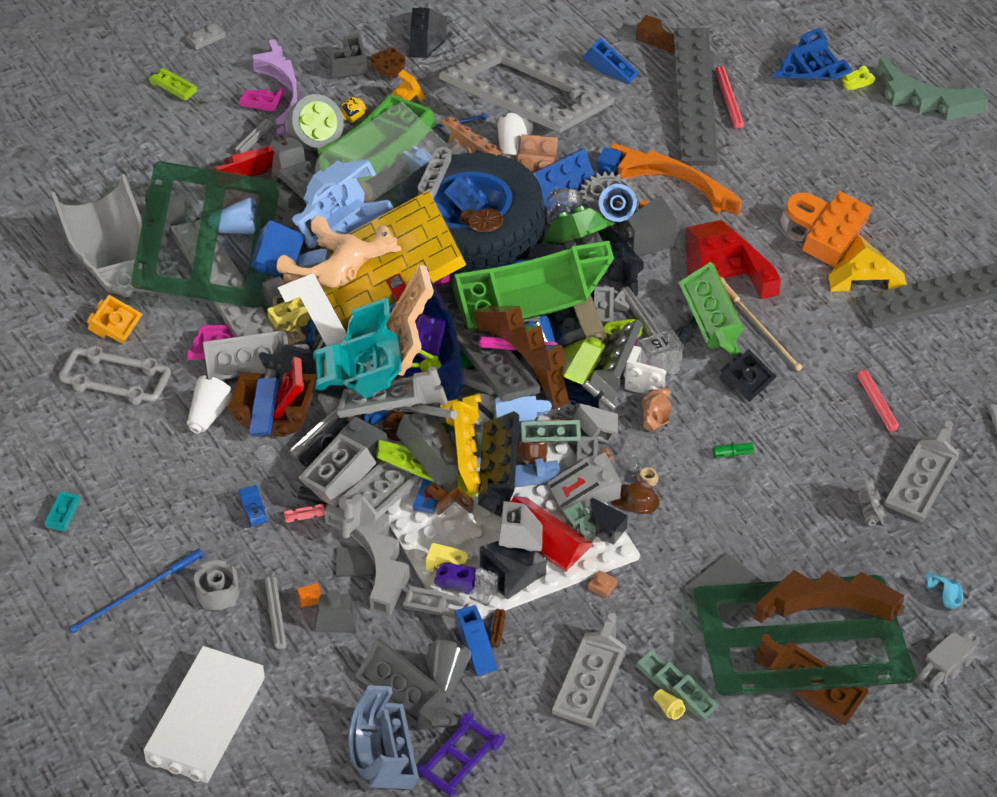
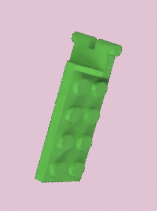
M709 262L679 281V284L707 346L711 349L722 347L735 357L741 352L736 340L744 330V327L714 264Z

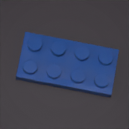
M579 149L533 172L542 189L544 209L579 192L585 180H589L590 176L595 177L585 149Z

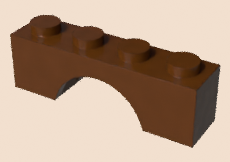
M645 15L637 25L636 40L674 53L673 34L664 30L660 19Z

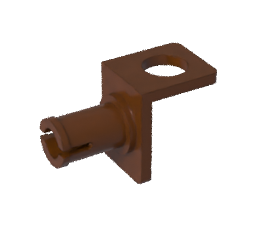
M434 482L427 489V493L439 501L436 510L437 515L444 512L454 502H457L469 513L473 511L474 500L458 487L447 493ZM461 497L467 501L468 505L463 502Z

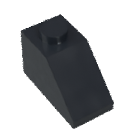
M593 497L590 499L589 514L592 524L596 527L595 535L601 540L614 545L627 529L628 515Z

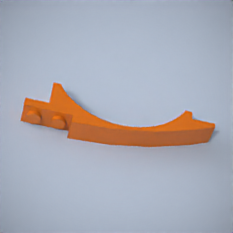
M613 143L611 149L622 151L621 163L618 166V174H621V179L625 177L630 179L642 175H666L679 178L702 191L710 201L714 213L719 214L721 210L736 215L740 214L741 199L706 174L676 159L649 150L646 154Z

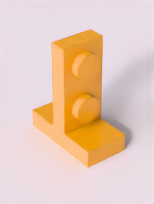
M402 70L398 74L402 83L391 94L409 101L414 97L421 102L425 95L412 75Z

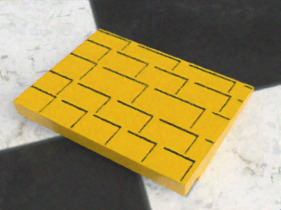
M429 190L348 233L362 241L371 242L375 239L377 229L381 225H385L392 236L397 238V245L401 247V251L388 252L385 255L368 260L361 266L355 278L351 279L345 286L337 288L321 286L344 330L348 328V323L352 316L351 310L386 297L389 299V306L397 302L386 280L399 273L407 286L420 264L427 267L432 284L466 265ZM331 250L329 258L334 254V252Z

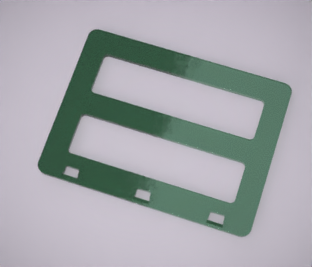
M163 161L156 162L153 167L131 285L137 289L246 307H261L264 299L262 283L266 282L267 273L256 271L254 267H251V262L260 230L270 220L275 222L280 184L269 179ZM156 179L163 180L162 185L155 184ZM175 180L201 184L207 187L190 279L156 274L172 185ZM227 189L254 193L260 196L246 287L243 289L212 284L210 282L224 195ZM148 220L154 222V227L147 226ZM139 263L146 264L145 270L139 269Z
M869 575L870 577L885 584V581L881 576ZM855 576L840 578L847 582H850ZM781 581L698 586L693 590V599L716 690L722 696L905 684L915 681L916 671L897 616L891 622L874 615L875 618L725 628L722 624L718 604L760 601ZM764 634L770 635L771 639L778 644H787L789 641L792 643L880 638L883 641L889 662L736 672L729 648L759 646ZM879 675H890V678H880V679H878V676H879ZM811 680H822L823 683H811ZM750 684H754V685H755V687H752V688H743V687H742L743 685H750Z

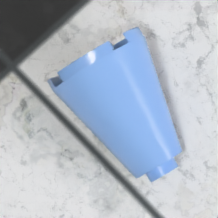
M623 184L608 186L602 191L599 198L601 213L607 219L614 222H622L629 219L637 207L635 193ZM621 200L623 206L617 207L616 202Z
M253 197L246 198L210 214V218L207 219L208 228H211L214 233L259 234L261 219L257 216L256 211H259Z

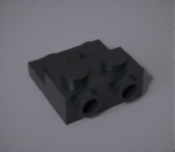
M748 349L743 354L739 352L732 359L734 363L731 365L727 363L720 370L722 374L719 378L732 391L737 389L751 402L777 376Z

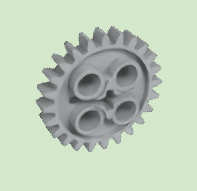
M606 172L603 173V176L596 173V178L590 176V179L585 180L584 185H581L579 203L581 206L585 205V208H591L601 213L599 198L602 191L613 184L628 186L636 195L637 206L639 203V193H636L637 187H632L633 182L627 183V177L620 178L621 174L615 177L613 172H611L610 176H607ZM618 200L616 206H623V202Z

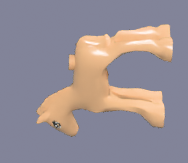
M316 216L311 222V230L318 237V245L333 251L334 254L328 260L312 268H301L296 265L293 259L282 255L278 259L276 267L279 273L284 274L283 281L285 284L314 273L320 286L337 288L345 286L351 279H354L361 266L368 260L385 255L388 252H399L401 247L397 245V238L392 236L385 225H381L377 229L373 241L365 242L350 234L333 232L326 218Z

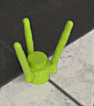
M420 350L419 353L427 357V359H424L421 363H412L411 365L414 368H421L423 372L428 371L433 366L436 367L438 373L441 370L438 356H433L423 350Z

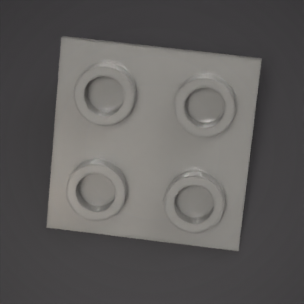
M862 471L867 489L859 490L858 498L865 522L869 526H874L876 522L881 521L882 525L885 526L883 517L886 514L882 504L880 505L879 502L881 500L880 494L875 489L872 478H867L865 472Z

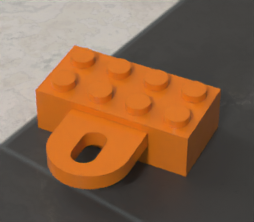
M840 190L831 203L812 194L802 192L792 195L786 205V212L789 218L811 230L807 235L802 251L832 267L837 265L867 223L872 207ZM796 205H802L803 207L811 210L812 212L809 213L797 207Z

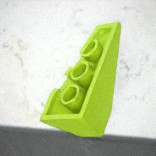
M594 337L585 338L562 347L566 365L562 366L563 376L583 385L595 370L605 348L601 340Z

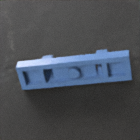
M541 458L535 459L533 464L516 466L515 487L547 483L560 475L561 471L558 460L543 462Z

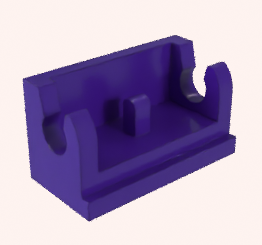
M418 315L415 324L421 342V350L433 356H439L446 321L431 315ZM420 353L416 354V356H419L421 358H427L421 355Z

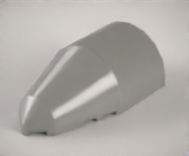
M121 174L118 186L110 194L88 204L64 205L58 202L55 192H51V198L71 251L106 292L130 297L142 280L143 221L125 174Z

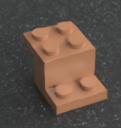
M521 134V146L517 163L523 164L533 173L555 162L557 159L558 137Z

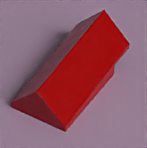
M271 146L231 155L224 158L225 165L209 169V175L218 190L266 173L269 167L272 168L274 151Z
M513 496L511 502L525 504L543 525L542 549L537 552L542 553L554 565L567 572L592 547L590 541L529 498Z

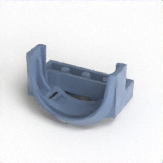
M368 685L356 704L350 721L348 746L351 761L361 777L369 780L370 787L413 789L419 777L403 704L387 703L393 694L392 687ZM362 729H365V730L374 729V730H377L378 732H366V731H361V730H362ZM381 736H382V739H383V744H384V749H385V754H386V756H384V755L382 754V749H381Z

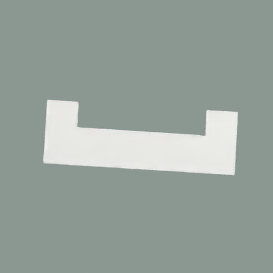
M314 273L278 287L285 302L297 297L302 299L326 346L332 344L340 345L346 336V332ZM324 359V376L326 377V359Z

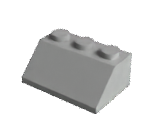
M339 434L299 476V479L321 500L336 507L339 504V499L371 470L376 461L367 447Z

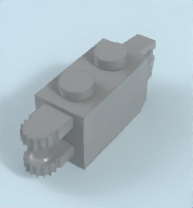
M972 631L962 636L958 633H951L926 656L924 668L920 672L919 678L925 680L930 674L934 677L930 682L932 688H936L941 682L945 684L950 678L954 679L963 666L967 667L973 661V651L979 644L980 637Z

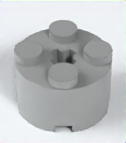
M212 560L204 563L201 566L202 568L198 572L196 571L194 575L196 596L199 603L207 611L233 607L237 603L239 596L236 569L232 565H227L222 560Z

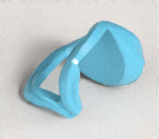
M933 573L926 574L928 589H932L940 582L944 583L942 599L946 608L955 609L961 605L963 590L959 582Z

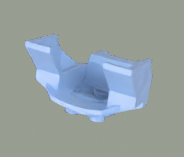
M367 159L341 163L337 160L326 170H320L313 175L303 198L307 206L304 212L296 214L292 218L294 224L305 235V243L308 248H314L318 245L317 235L312 236L305 224L309 219L312 222L316 216L326 218L333 232L348 234L394 209L389 200L364 203L365 193L356 178L376 175Z

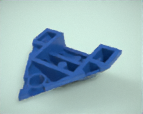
M816 28L802 35L798 45L793 47L781 63V68L773 74V78H816L830 81L852 73L853 69L845 59L838 61L828 49L827 37L820 28Z

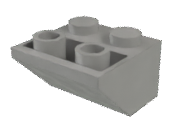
M504 501L500 521L499 545L506 548L541 551L543 531L541 522L525 504Z

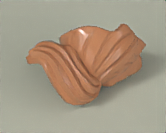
M656 389L643 396L641 404L643 408V426L646 430L654 431L669 422V416L672 411V405L667 398L671 394L669 389Z

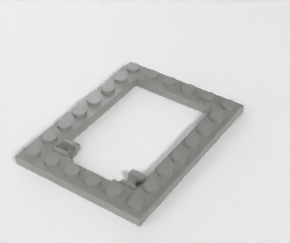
M500 45L440 72L439 79L559 133L612 105L615 99L606 91H599L592 85L583 84L576 78L567 77L560 71L549 69L547 65H540L533 59L524 58L519 53L508 51ZM499 63H503L569 92L571 99L578 103L565 110L557 108L551 111V105L549 104L539 108L532 102L521 100L518 96L508 94L501 88L492 87L487 82L479 81L473 78V76Z

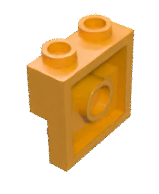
M108 295L105 301L101 299L97 305L96 310L98 311L96 314L92 312L87 320L89 326L87 329L104 339L106 336H109L124 344L143 314L113 296Z

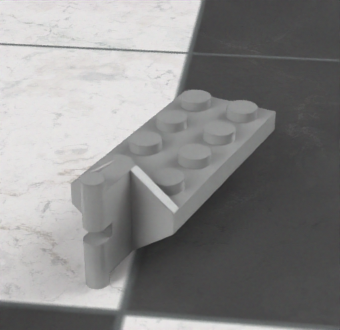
M286 330L203 342L208 380H211L212 377L219 380L239 377L241 372L265 373L268 368L263 366L259 354L265 352L280 357L285 344L288 345ZM305 343L291 345L309 350V345Z
M433 366L428 371L415 373L412 377L392 380L389 388L375 392L374 396L363 398L349 389H344L337 413L339 418H351L359 414H372L376 411H388L403 406L410 407L414 404L425 405L439 402L441 405H444L448 401L444 389L440 385L441 381L436 367Z
M951 421L945 422L938 437H921L885 500L884 506L918 521H924L959 458V453L949 444L953 427Z
M382 461L339 499V506L344 511L345 518L343 520L342 536L349 538L351 532L359 525L375 522L420 481L421 477L386 461Z
M615 613L608 614L602 632L585 633L553 706V715L591 728L595 727L626 653V646L616 639Z

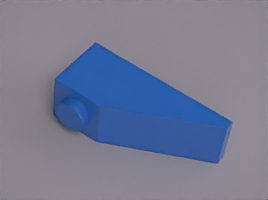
M601 37L582 57L595 70L627 84H630L639 74L632 65Z

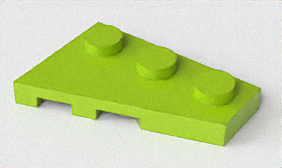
M378 440L376 446L377 458L434 482L406 446Z

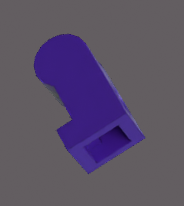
M440 564L434 578V583L442 589L463 590L464 594L473 596L478 581L476 567L456 564Z

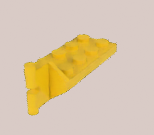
M480 394L464 397L462 402L456 399L448 401L444 405L440 404V407L443 409L457 412L455 419L446 417L445 419L447 424L455 427L458 468L470 495L478 493L477 484H480V477L478 472H476V468L479 467L476 455L474 456V452H477L475 440H473V436H475L474 425L479 418L478 402H482Z

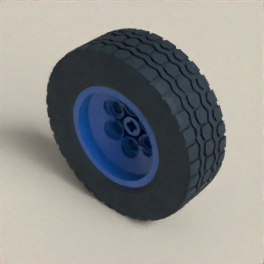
M483 152L451 155V162L436 195L433 197L466 263L464 267L450 273L449 281H453L455 274L497 268L511 264L513 261L529 259L528 254L538 244H542L545 233L543 193L536 176L523 164L501 155L483 154ZM429 163L417 169V172L414 171L409 176V179L407 178L398 191L395 208L419 196L418 185ZM458 176H468L475 183L473 186L477 190L481 189L488 196L486 199L490 203L484 205L480 210L494 209L503 215V224L498 229L490 232H478L470 228L469 217L444 193Z

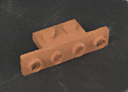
M448 117L440 120L443 126L451 130L446 147L455 154L460 155L461 153L481 151L484 154L501 155L502 152L494 144L486 142L482 136L473 133L469 127L460 124L456 118Z

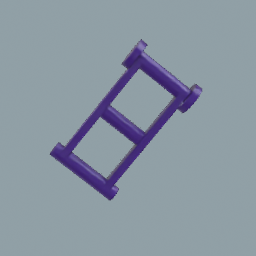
M470 711L463 715L459 723L460 728L425 766L419 765L417 768L419 775L451 797L457 791L455 787L491 748L494 750L499 749L505 740V735L501 732L496 735L473 719L474 714ZM470 728L488 740L472 758L454 747ZM447 753L465 765L449 784L431 772Z

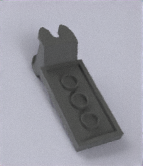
M285 137L286 145L272 140L271 148L274 151L272 168L269 167L267 170L268 177L274 183L284 181L303 199L310 180L319 170L309 161L305 162L303 145L296 139Z
M152 187L147 189L145 203L148 219L152 222L142 253L146 281L154 282L155 275L159 274V262L163 260V248L167 246V234H170L171 225L185 222L188 211V202H185L186 190H181L180 195L153 193Z

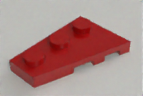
M293 357L290 373L285 372L283 376L281 390L278 389L273 420H281L285 407H291L295 397L303 391L304 382L302 380L300 358Z

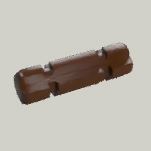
M497 608L494 610L491 634L489 636L491 647L498 648L500 646L506 617L504 609Z

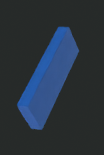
M277 378L258 379L249 430L251 436L271 435L279 385Z

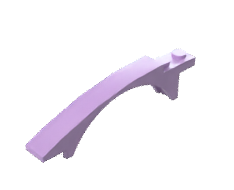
M276 39L269 40L270 52L252 55L254 72L266 74L279 80L292 93L291 104L281 116L275 119L277 126L283 125L276 130L277 136L285 135V137H291L287 129V116L290 108L297 102L296 78L291 60H286L285 56H283L281 45L278 46Z

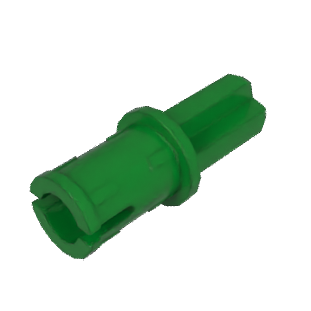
M731 442V444L713 446L715 459L723 457L736 458V455L752 454L755 450L752 442L741 444Z

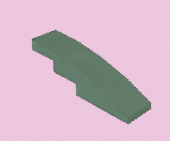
M653 649L636 663L635 666L656 686L682 700L685 709L704 721L719 707L689 674L684 676L671 662L666 664Z

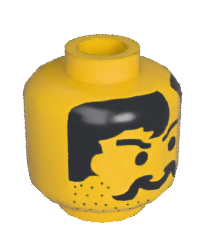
M350 97L339 106L343 120H347L349 123H354L365 115L366 107L360 98Z

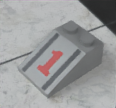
M606 453L588 457L547 482L561 514L564 509L580 501L585 508H589L592 497L603 503L620 499L621 481Z

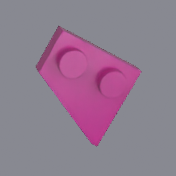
M279 88V92L268 93V89L245 90L240 98V106L274 111L284 96V88Z

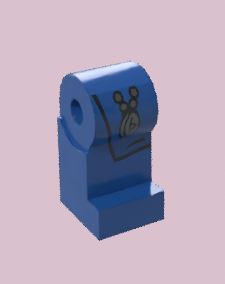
M257 485L239 489L240 503L250 527L267 523L266 512Z

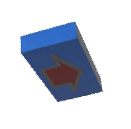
M423 479L413 504V510L429 514L434 513L438 501L427 493V489L434 482Z

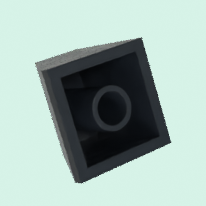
M499 541L480 547V575L507 600L546 574L547 560L542 553H538L536 550L528 551L521 548H506L500 546Z

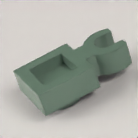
M581 501L563 510L562 515L573 530L579 528L582 537L586 539L587 534L585 530H590L593 535L596 534V527L590 523L591 516Z

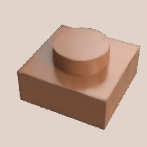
M599 570L588 584V590L607 598L616 587L618 579Z

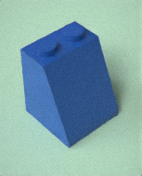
M270 220L259 232L251 267H254L260 273L273 275V278L280 276L283 280L284 274L277 271V261L280 256L286 255L296 263L305 235Z

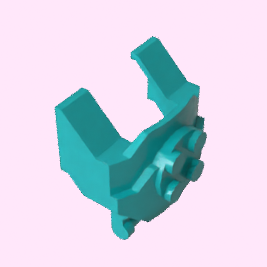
M387 297L351 310L352 316L348 323L346 336L340 345L332 344L313 352V359L316 362L317 380L315 381V388L317 390H325L329 385H344L357 395L368 398L374 396L375 392L390 387L392 380L402 370L399 336L387 329L386 326L390 317L389 299ZM324 359H326V377L324 376Z

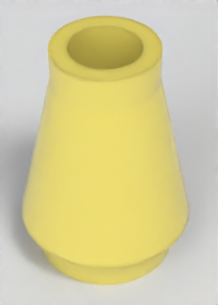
M663 689L658 690L654 694V700L668 718L676 720L684 714L685 705L682 700L665 692Z

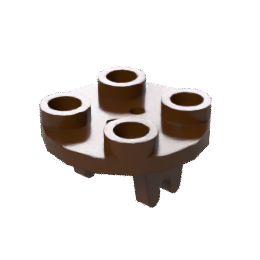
M390 47L371 56V67L376 73L387 75L391 81L393 76L398 78V74L406 67V59L396 48Z

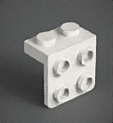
M634 346L626 362L624 389L642 394H647L656 389H663L666 371L640 363L642 348Z

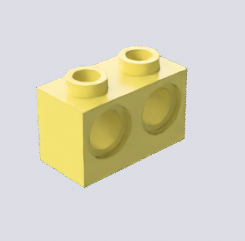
M300 297L267 309L268 320L276 331H290L297 327L300 328L307 325L309 319L312 320Z

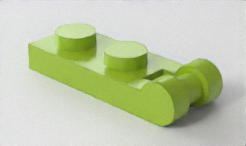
M161 68L157 71V74L149 77L152 85H158L185 101L197 92V86L165 68Z

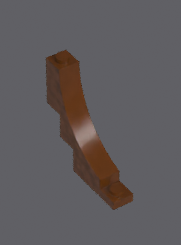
M793 570L756 603L754 619L762 623L768 617H772L774 613L785 617L792 613L812 608L839 607L870 613L891 622L896 616L899 617L905 607L903 605L905 595L863 572H860L850 582H847L829 571H826L817 581H813Z

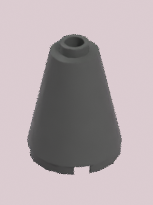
M435 640L433 645L431 643L428 645V677L447 692L446 702H449L471 659V651L465 646L463 649L458 648V643L453 641Z

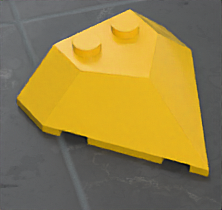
M859 234L828 276L831 292L850 291L851 280H886L887 289L907 285L905 274Z

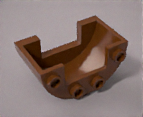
M241 372L229 402L228 410L235 421L250 429L258 379L262 378L260 373ZM302 374L304 382L303 391L295 397L291 407H285L281 420H273L271 435L268 436L286 437L297 432L303 426L316 390L315 381L317 380V374Z

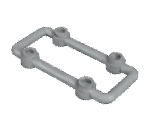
M91 346L88 349L78 347L73 349L59 373V379L63 383L72 385L73 389L77 392H83L86 388L125 396L128 397L132 404H140L142 400L153 402L159 399L170 378L171 370L165 365L158 364L154 358H147L142 361L102 352L99 346ZM78 355L86 356L92 364H98L101 360L142 368L143 372L148 376H153L157 372L163 373L152 394L144 393L143 389L139 386L126 389L89 381L83 374H77L73 377L67 376Z

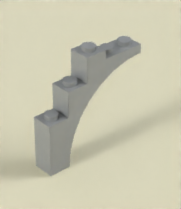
M327 505L325 509V523L342 530L343 520L345 519L344 511L338 506ZM382 514L375 522L359 525L351 532L350 536L366 549L375 568L376 577L370 595V610L391 616L410 578L408 564L396 561L400 553L399 540L386 536L390 529L389 515Z

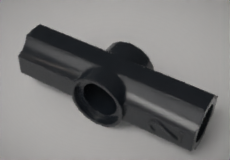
M344 417L338 418L322 434L316 435L313 442L297 456L299 462L307 468L325 449L323 446L324 439L326 438L329 444L349 421Z

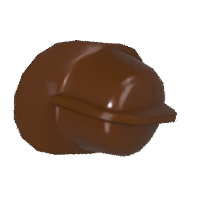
M518 441L517 453L519 459L526 464H533L535 459L541 458L543 462H546L548 443L553 442L530 443Z
M636 481L631 485H621L620 499L611 502L617 508L648 514L657 510L660 500L649 483Z

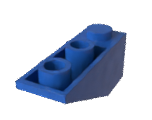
M472 605L455 610V626L463 645L471 651L470 661L476 675L480 676L497 671V664L477 606Z

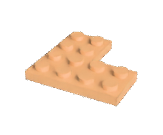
M420 264L390 313L386 323L387 329L399 336L402 370L398 375L402 376L411 367L413 358L421 350V342L415 320L423 312L427 300L433 295L427 267Z

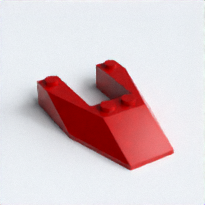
M722 220L686 227L687 272L689 275L712 262L720 278L748 273L761 299L779 296L781 278L775 267Z

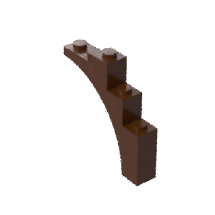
M486 306L474 311L478 331H486L503 338L514 346L527 360L543 387L547 401L552 405L551 409H557L569 403L561 368L566 365L562 345H545L541 325H524L520 306Z

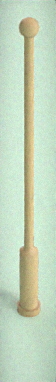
M721 277L720 279L727 290L729 298L734 303H737L746 312V314L758 325V327L791 361V363L795 366L794 368L796 371L802 370V365L800 363H797L789 355V353L778 343V341L743 305V303L740 301V297L730 288V286Z

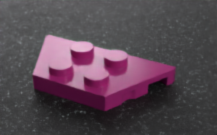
M229 325L201 326L198 336L193 341L191 350L187 353V360L205 359L203 342L233 338L234 335L230 331Z

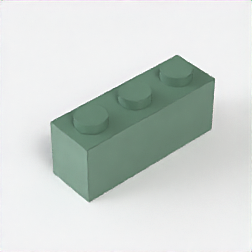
M580 420L519 422L518 441L530 443L581 441Z

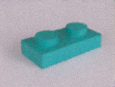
M60 491L45 521V527L66 532L81 501L80 495Z

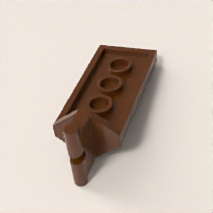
M764 634L762 636L754 661L769 668L766 677L846 726L867 696L869 690L789 641L786 645L781 646L773 641L770 635Z

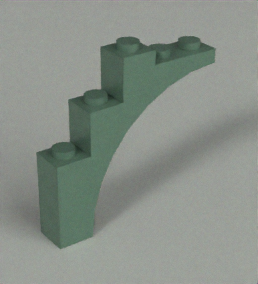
M887 56L880 58L877 72L884 80L887 87L885 89V97L892 106L912 102V105L916 107L919 113L939 109V112L943 114L946 120L986 112L988 97L981 87L949 89L928 85L901 72L892 64Z

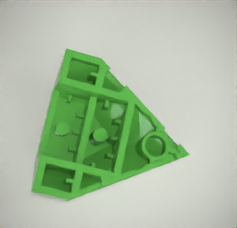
M584 205L575 208V212L568 214L567 211L556 214L557 218L553 219L543 238L542 244H558L575 238H581L584 235L594 233L615 223L607 219L603 214L591 208H585Z

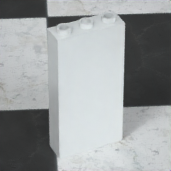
M203 646L144 748L146 763L152 767L167 769L173 774H182L197 782L208 783L265 679L263 665Z

